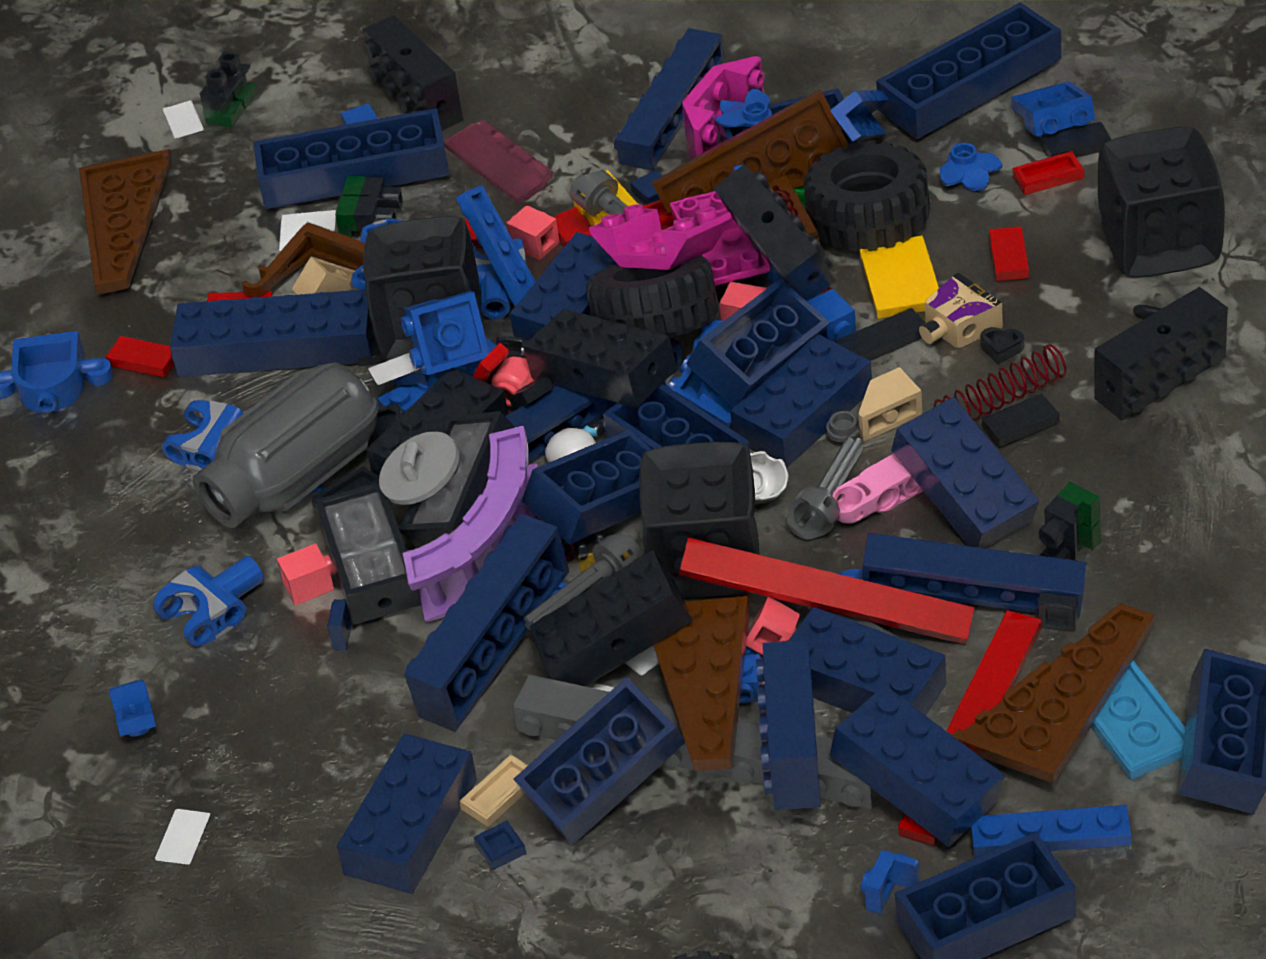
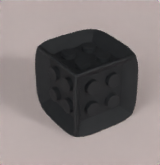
M1192 127L1164 128L1122 136L1102 144L1098 157V204L1103 231L1113 257L1123 274L1131 277L1161 275L1201 267L1219 259L1224 240V194L1216 163L1207 143L1198 130Z
M454 216L422 218L390 223L369 231L365 239L363 259L366 298L376 343L385 360H392L409 353L410 349H414L411 336L406 337L401 326V317L406 316L404 311L406 307L433 299L441 300L473 291L482 321L478 270L471 236L463 218Z
M704 442L664 446L644 452L640 462L639 475L640 510L644 524V555L654 550L673 576L683 599L724 597L747 593V591L679 575L688 538L760 555L758 529L754 517L755 486L753 467L747 446L735 442Z

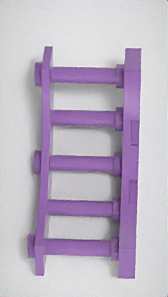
M524 425L489 434L491 449L487 474L488 482L483 494H479L473 506L462 518L464 522L449 535L445 533L424 546L403 553L408 583L411 591L419 589L426 623L445 617L448 608L455 604L465 591L467 582L472 577H475L484 565L486 556L491 551H494L503 539L507 527L513 525L521 513L537 519L535 513L522 503L531 472L538 467L537 463L528 465V442Z

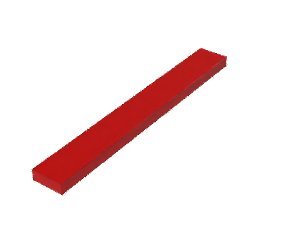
M692 538L687 540L679 572L681 576L812 608L814 606L824 611L966 645L974 610V607Z
M1006 611L946 730L952 735L958 729L964 731L975 722V716L984 709L990 711L1004 700L1003 694L1014 686L1042 629V619ZM904 814L898 826V835L935 846L938 839L908 815Z

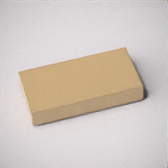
M509 755L459 801L461 810L489 827L524 795L513 779L528 765L513 755Z

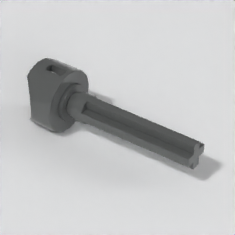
M604 170L576 177L570 188L571 199L590 215H597L603 210L609 215L621 214L624 212V208L627 207L616 196L618 182Z
M848 436L818 486L806 487L800 490L794 498L787 514V524L792 532L800 538L809 540L820 537L830 532L839 518L840 508L832 495L837 487L843 485L863 451L861 447L863 441L857 437L853 440Z
M611 535L595 545L593 555L596 562L524 617L527 629L530 630L529 626L541 617L548 615L569 602L573 597L582 594L604 578L611 576L632 563L635 559L643 556L644 554L635 540L627 535ZM626 551L629 555H631L627 559H625V557L622 555Z

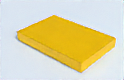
M923 235L910 237L909 240L903 243L899 241L890 248L880 247L876 251H868V249H860L859 251L877 319L891 317L909 308H913L916 313L925 311L926 300L939 289Z

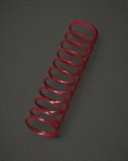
M1047 344L1042 349L1043 357L1038 352L1032 351L1031 358L1033 364L1024 356L1021 357V368L1016 363L1010 362L1011 376L1006 369L1001 367L998 371L1000 381L994 374L988 373L989 387L985 381L980 378L977 379V390L984 402L990 406L989 412L985 413L982 411V404L977 391L970 384H966L965 392L967 398L975 410L979 412L978 417L972 418L973 421L980 420L982 414L990 415L993 409H1002L1004 403L1012 404L1015 398H1024L1026 392L1034 393L1037 387H1046L1048 381L1056 382L1059 377L1064 378L1067 373V366L1061 352L1055 346ZM1050 347H1052L1061 358L1064 367V373L1062 375H1060V368L1057 357ZM1047 349L1054 358L1057 372L1054 370L1048 359ZM1034 354L1040 358L1046 376L1038 368ZM1023 360H1026L1030 365L1035 382L1028 375ZM1012 365H1014L1019 371L1023 380L1024 387L1018 382L1017 378L1015 377ZM1047 365L1056 375L1054 379H1049ZM1035 369L1046 380L1044 384H1038ZM1001 371H1004V373L1007 375L1011 383L1013 393L1005 384L1002 378ZM1024 374L1035 385L1032 390H1027ZM990 376L994 378L999 386L1001 397L993 388ZM1012 378L1014 379L1015 383L1024 391L1022 395H1016L1015 385ZM979 382H981L986 388L990 398V403L983 395L979 386ZM1002 385L1013 396L1011 401H1005ZM968 387L971 388V390L974 392L979 404V408L974 404L973 400L971 399L970 394L968 392ZM990 389L992 390L993 394L1001 401L1000 406H993V397ZM955 390L954 398L959 402L957 393L960 394L965 402L968 415L971 417V410L966 397L961 391ZM944 395L943 401L940 399H936L934 402V407L937 406L936 404L938 402L943 403L946 401V398L950 399V397Z

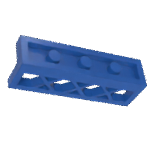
M882 90L854 91L830 110L853 142L878 140L887 134L872 114L889 101Z

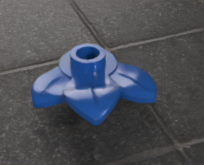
M754 88L746 95L745 102L721 100L720 110L722 115L715 118V121L724 127H752L772 116V111L768 108L770 98L762 91Z
M958 143L951 148V152L948 154V162L940 168V179L945 186L961 182L963 187L968 190L982 191L989 185L988 172L1001 169L1002 163L994 154L978 153L975 146L970 143Z

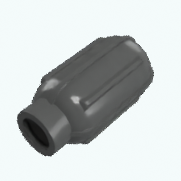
M333 362L320 364L310 370L297 372L221 431L219 435L220 440L215 451V459L193 476L192 482L195 492L208 512L217 521L230 528L238 526L253 513L260 514L277 510H289L367 448L368 441L373 436L378 417L376 399L372 396L365 383L345 365Z

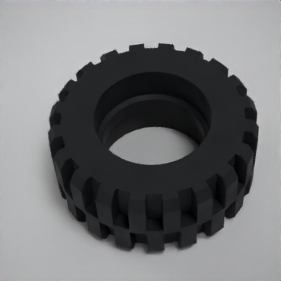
M867 141L866 144H848V147L842 149L838 147L833 149L830 154L820 156L817 162L811 165L804 177L807 214L817 230L818 237L826 244L831 243L835 248L843 249L845 247L849 248L850 251H860V249L876 251L880 247L890 248L899 241L903 243L909 240L912 234L916 235L929 217L930 200L925 164L915 153L909 152L907 148L900 145L895 147L892 143L888 142L875 144V141Z
M702 255L669 270L620 267L618 264L611 265L591 276L586 287L591 316L667 335L669 338H674L680 334H687L693 332L696 328L700 329L706 326V323L714 320L719 309L712 267L709 261Z

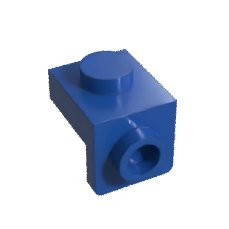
M143 679L109 689L120 737L124 735L140 736L147 733L150 728L156 727L154 712Z
M881 850L873 869H867L862 879L861 892L865 893L866 910L881 914L895 884L907 888L919 883V862L904 854H895Z

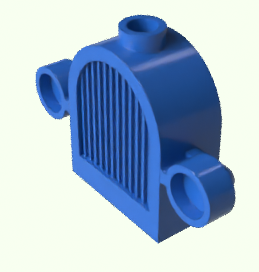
M78 331L14 339L11 370L0 371V399L11 396L17 390L21 403L27 409L41 413L54 412L68 407L79 398L83 391L85 380H88L92 385H104L113 378V371L110 362L105 358L85 359V352Z

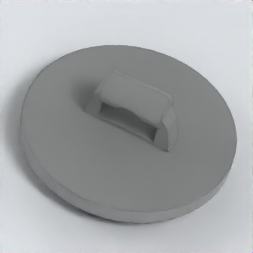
M442 432L422 433L402 443L391 453L381 469L379 486L383 494L393 503L408 505L423 501L437 493L451 479L458 466L459 449L450 436Z

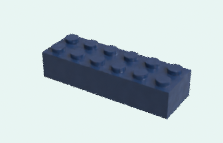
M1020 2L876 80L877 90H882L889 99L878 111L913 137L919 139L1061 60V29Z
M437 108L253 142L258 181L265 209L342 196L347 176L384 177L385 185L388 187L450 175Z
M366 289L177 304L170 344L178 377L306 368L333 362L342 365L358 364L357 358H371L374 332L367 304Z
M521 513L513 525L507 527L503 539L495 550L486 556L484 565L476 576L467 582L465 591L457 602L448 608L444 620L436 631L429 634L425 646L417 657L408 663L404 676L420 718L454 732L460 727L528 631L525 626L526 621L524 617L551 597L569 573L558 527Z

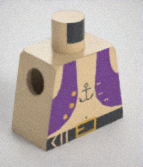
M958 272L926 300L925 324L919 328L920 335L928 344H932L942 338L955 348H961L980 339V334L983 330L990 327L1000 329L1003 327L1002 302Z

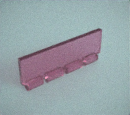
M481 120L475 125H469L444 142L446 149L518 204L547 185V181L553 176V171L536 160L535 157L523 148L517 146L515 142L485 120Z

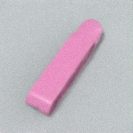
M893 453L862 471L859 476L837 487L832 495L840 508L837 520L846 524L859 522L877 511L886 512L921 493L923 489ZM840 494H843L842 497L839 500H837L838 496Z

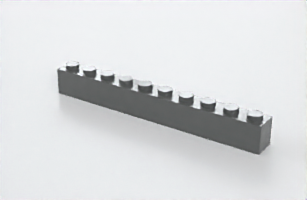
M528 675L513 705L517 731L530 736H541L557 740L609 692ZM652 701L677 727L684 740L674 706ZM738 719L733 767L731 769L699 772L764 786L763 772L770 770H762L761 747L762 742H768V740H761L759 724ZM816 736L820 798L841 802L848 806L872 809L878 792L830 756L833 739ZM686 743L663 763L670 767L677 766L694 770Z

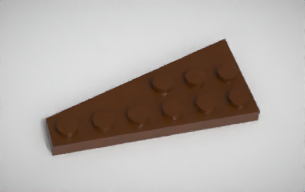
M819 89L655 179L651 184L667 212H671V202L715 191L713 188L733 173V167L746 164L752 173L758 170L765 176L768 183L786 175L793 188L804 185V177L814 162H817L820 156L823 154L828 155L833 149L838 147L841 149L848 147V142L836 118L830 112L831 108L823 92Z
M170 149L79 168L93 278L97 295L129 288L172 160Z
M748 596L685 601L693 621L653 646L694 771L731 769L733 767L750 615Z
M1120 603L1088 628L1089 633L1075 644L1071 642L1061 649L1059 657L1050 664L1044 662L1004 693V700L990 711L986 709L975 716V722L964 731L958 729L952 736L982 758L1054 784L1154 627L1155 615Z

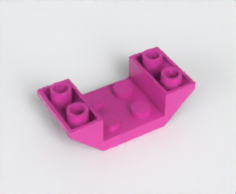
M753 56L713 66L682 101L687 151L691 160L718 145L719 124L715 121V118L722 115L720 110L721 100L745 102L746 95L754 88L764 93L765 74L762 71L761 57Z
M715 191L670 203L674 221L680 218L694 217L697 210L707 207L716 208V212H728ZM732 217L714 248L702 254L711 264L715 288L729 285L730 282L736 283L763 276L770 272L768 261L756 247L753 248L747 235Z
M635 204L625 207L624 212L621 214H611L602 217L601 223L589 227L594 239L620 267L669 270L712 250L730 222L731 214L730 212H716L714 207L702 208L696 211V216L677 219L673 222L674 226L661 231L658 210L645 209L642 204Z

